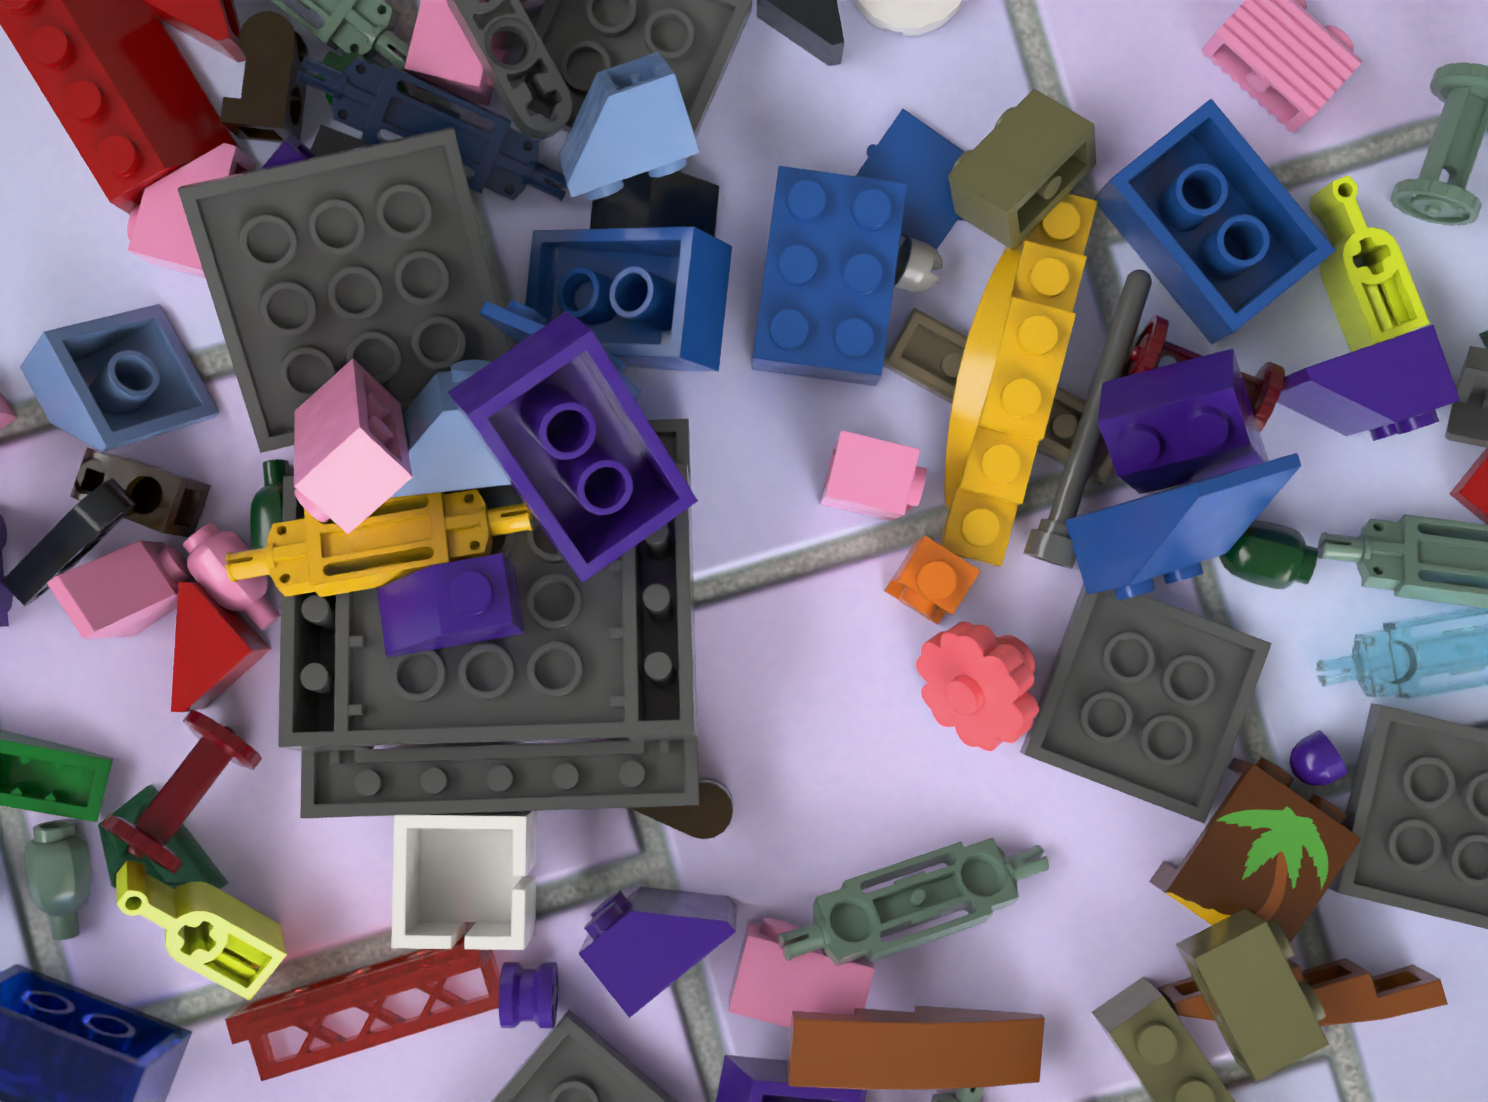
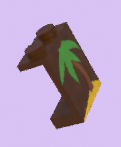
M1262 757L1259 758L1256 764L1233 758L1227 768L1240 776L1179 867L1175 869L1163 861L1149 882L1210 925H1214L1243 909H1247L1267 923L1272 920L1275 921L1284 932L1289 943H1291L1362 838L1342 825L1347 818V814L1316 794H1312L1307 801L1289 789L1294 778L1272 762Z

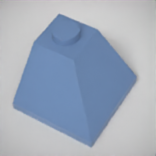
M160 304L44 331L20 366L49 422L101 452L215 418L220 413Z

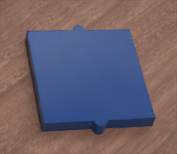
M902 109L879 143L868 146L866 152L868 159L856 176L908 183L901 235L905 238L911 237L928 243L937 250L957 220H964L955 214L948 174L965 151L905 109Z

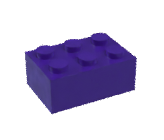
M567 311L448 391L452 400L555 549L582 583L698 502L593 331Z

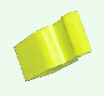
M1347 175L1332 181L1311 196L1310 209L1316 217L1321 218L1329 241L1336 250L1321 262L1320 273L1350 352L1403 335L1428 325L1430 322L1399 245L1394 237L1385 230L1374 227L1367 228L1356 200L1358 186ZM1362 257L1365 266L1357 268L1353 259Z
M126 861L116 874L117 905L124 914L130 916L140 914L164 927L165 945L170 956L177 962L249 1001L287 955L281 924L211 884L202 881L188 882L173 889L148 875L145 866L135 861Z

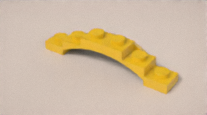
M1068 193L1013 250L1006 247L991 274L974 315L962 353L952 399L944 481L945 504L948 514L940 540L941 546L959 557L996 567H1002L1016 511L1018 505L1023 504L1038 442L1044 439L1076 316V313H1073V308L1087 256H1084V251L1097 205L1095 200Z

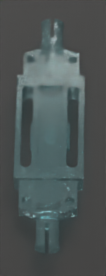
M1472 607L1383 623L1384 630L1355 634L1352 648L1353 655L1317 660L1316 671L1328 672L1341 669V671L1317 675L1321 686L1326 687L1331 684L1357 680L1367 697L1380 698L1396 695V697L1406 699L1488 686V675L1421 687L1419 685L1420 679L1427 676L1444 673L1457 675L1485 670L1484 667L1488 666V624L1456 628L1415 637L1410 635V630L1415 626L1488 614V608Z

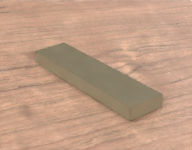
M913 308L886 356L883 366L952 404L956 378L967 336ZM1057 386L1044 439L1038 442V452L1064 466L1066 465L1086 401ZM1103 436L1088 478L1100 486L1107 482L1114 469Z

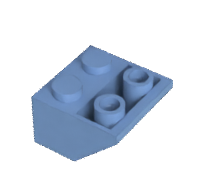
M659 51L597 72L558 155L571 198L584 193L588 200L609 196L624 187V179L647 171L650 177L669 175L687 165L686 157L700 153L675 73Z

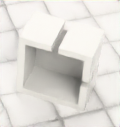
M537 811L394 815L391 948L452 949L466 933V922H476L465 935L464 949L525 950L535 935L536 876L526 875L536 864Z

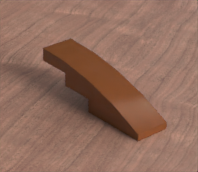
M1347 958L1301 971L1298 964L1290 959L1287 960L1297 982L1306 981L1318 997L1326 1015L1325 1018L1318 1021L1320 1026L1383 1020L1448 1005L1441 979L1414 964L1371 977L1369 971ZM1193 977L1158 987L1159 992L1178 1016L1215 1021Z
M915 1005V1012L855 1008L854 1015L792 1011L786 1078L788 1085L794 1087L861 1090H933L1040 1082L1045 1017L1042 1014L917 1005Z

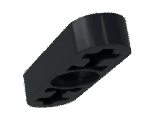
M114 478L104 482L77 503L1 583L24 606L31 604L50 589L47 584L48 581L57 575L73 569L137 505L136 501Z

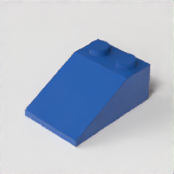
M696 227L533 230L525 305L547 319L544 326L564 312H569L593 331L605 352L620 359L628 367L719 372L732 245Z
M1298 453L1160 491L1065 520L1070 539L1073 540V549L1087 595L1114 589L1116 599L1122 600L1155 590L1152 578L1163 575L1165 584L1203 574L1200 562L1226 554L1301 467Z

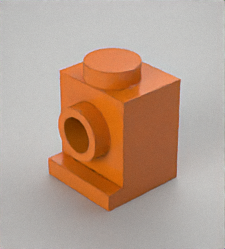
M925 535L916 539L884 592L938 625L945 614H954L981 570Z

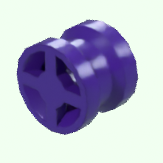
M519 962L503 963L499 985V1021L501 1028H515L521 1022H535L540 1028L555 1027L559 988L558 966L556 962H543L537 969H524Z

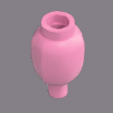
M212 522L200 528L183 543L182 546L190 554L187 558L189 572L220 606L230 611L246 612L260 631L266 629L281 617L280 612L266 597L269 587L268 576L241 579L236 582H231L228 578L225 564H228L225 561L226 553L251 550L240 536L231 531H221Z

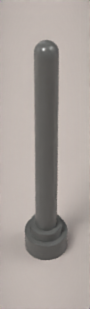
M1134 270L1126 278L1048 519H1041L1038 529H1031L1023 552L1025 555L1073 569L1076 556L1073 549V540L1070 539L1065 520L1074 518L1077 515L1102 438L1097 422L1102 383L1122 377L1152 285L1151 276L1145 270Z

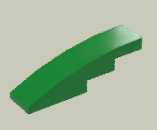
M0 730V806L97 822L113 758L55 742Z

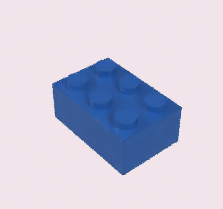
M1209 99L1113 176L1093 198V200L1097 201V205L1211 345L1237 331L1336 251L1212 99Z
M785 166L778 167L752 357V370L876 386L883 370L908 183Z

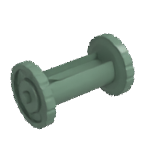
M1450 63L1437 68L1430 83L1432 94L1445 104L1419 178L1406 179L1396 183L1390 201L1399 211L1417 219L1435 224L1460 226L1475 222L1482 206L1480 199L1467 191L1466 187L1488 127V66L1477 63ZM1442 169H1445L1449 174L1447 183L1439 181Z

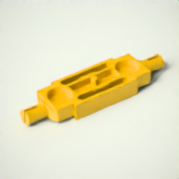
M477 489L450 494L438 492L389 498L349 534L330 518L326 522H321L304 509V519L272 524L266 547L226 553L225 561L228 564H225V568L231 582L270 575L276 587L285 597L316 592L319 597L378 588L431 565L488 556L493 545V536L526 530L533 531L532 515L524 503L488 509Z

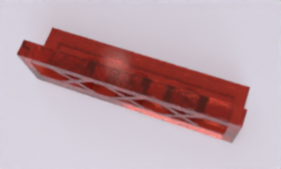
M463 935L452 949L414 950L244 1003L225 1019L232 1045L249 1040L260 1080L264 1081L499 1008L500 973L493 950L464 949L465 935ZM481 968L488 994L465 1000L443 987L449 977ZM413 988H417L430 995L421 1014L409 1019H405L383 1007L388 996ZM437 999L449 1005L448 1007L431 1011ZM352 1007H357L369 1014L360 1033L348 1038L323 1026L329 1014ZM376 1019H379L388 1024L386 1026L371 1030ZM291 1026H296L308 1033L298 1053L275 1060L268 1033ZM316 1038L327 1043L310 1049Z

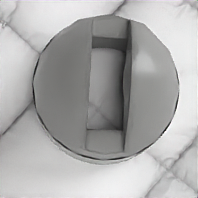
M911 237L906 238L898 251L894 286L910 292L922 293L931 290L940 279L931 272V269L938 270L943 268V260L938 250L928 243Z

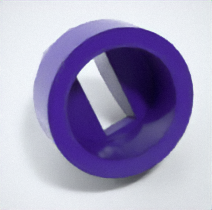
M1320 730L1301 739L1291 751L1289 763L1292 773L1305 784L1325 786L1348 774L1340 754L1332 742Z

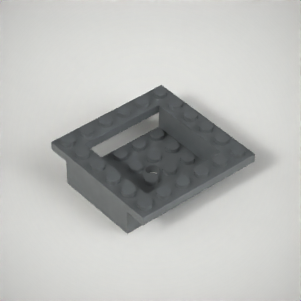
M689 419L648 420L691 489ZM283 476V522L305 518L304 507L299 503L294 493L296 489L294 487V476ZM512 485L474 488L478 490L488 509L524 503ZM473 489L447 491V492H444V493H445V494H450V493H456V492L467 491V490H473ZM692 506L583 583L560 556L533 515L531 519L533 531L526 530L493 536L490 555L503 553L515 567L525 634L387 657L377 588L319 597L316 592L288 597L281 593L278 747L301 751L300 818L700 806ZM618 737H627L631 740L374 749V746Z

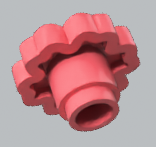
M961 621L948 631H940L922 645L921 656L916 661V668L927 684L923 686L921 696L931 709L936 721L944 727L955 726L956 732L964 744L971 747H980L986 751H993L1003 742L1014 743L1031 729L1033 718L1039 712L1037 701L1027 691L1034 684L1035 660L1032 652L1023 641L1012 635L995 636L994 632L985 625L974 626L969 622Z

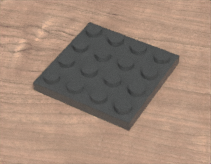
M453 127L193 183L178 188L260 453L294 445L295 410L353 358L401 404L403 413L437 372L451 371V365L466 360H485L491 363L509 351L506 334L479 314L485 301L497 306L498 302Z

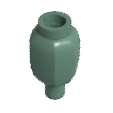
M62 819L40 823L33 827L34 839L28 842L24 851L26 880L34 904L38 909L50 915L52 939L67 940L80 934L77 910L88 901L91 894L92 869L89 846L86 839L75 832L73 820Z

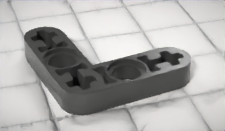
M447 0L449 8L514 124L522 133L531 138L545 139L557 134L567 123L572 113V98L568 87L521 4L527 0H486L484 3H481L480 0ZM503 31L519 35L527 49L526 58L521 63L515 65L502 63L493 55L491 38ZM534 66H537L541 72L536 74L531 81L537 95L541 99L552 97L556 102V106L550 113L552 120L550 122H547L541 114L532 117L528 114L526 108L533 98L525 81L521 82L516 89H513L509 81L524 77Z

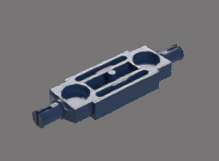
M307 54L305 55L301 67L325 77V79L301 69L298 71L296 81L303 82L333 96L332 119L363 132L361 140L370 144L388 141L381 137V129H386L401 137H409L453 127L462 163L472 168L475 172V175L472 177L466 176L470 189L482 194L485 187L514 201L529 185L559 199V201L563 200L566 190L544 179L568 188L564 174L537 162L538 139L531 138L521 131L510 127V119L394 65H390L387 70L358 56L342 72L311 58ZM400 80H405L491 120L495 125L494 129L486 130L460 118L461 114L433 101L430 103L402 91L399 88Z

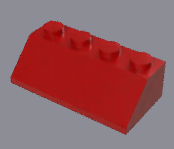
M0 0L1 27L110 203L130 215L133 208L141 204L146 187L223 143L237 146L241 150L231 132L220 122V114L165 25L142 0Z

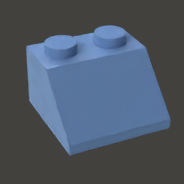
M461 361L451 365V371L437 372L402 413L413 477L390 498L511 485L448 394V391L490 363L489 361Z

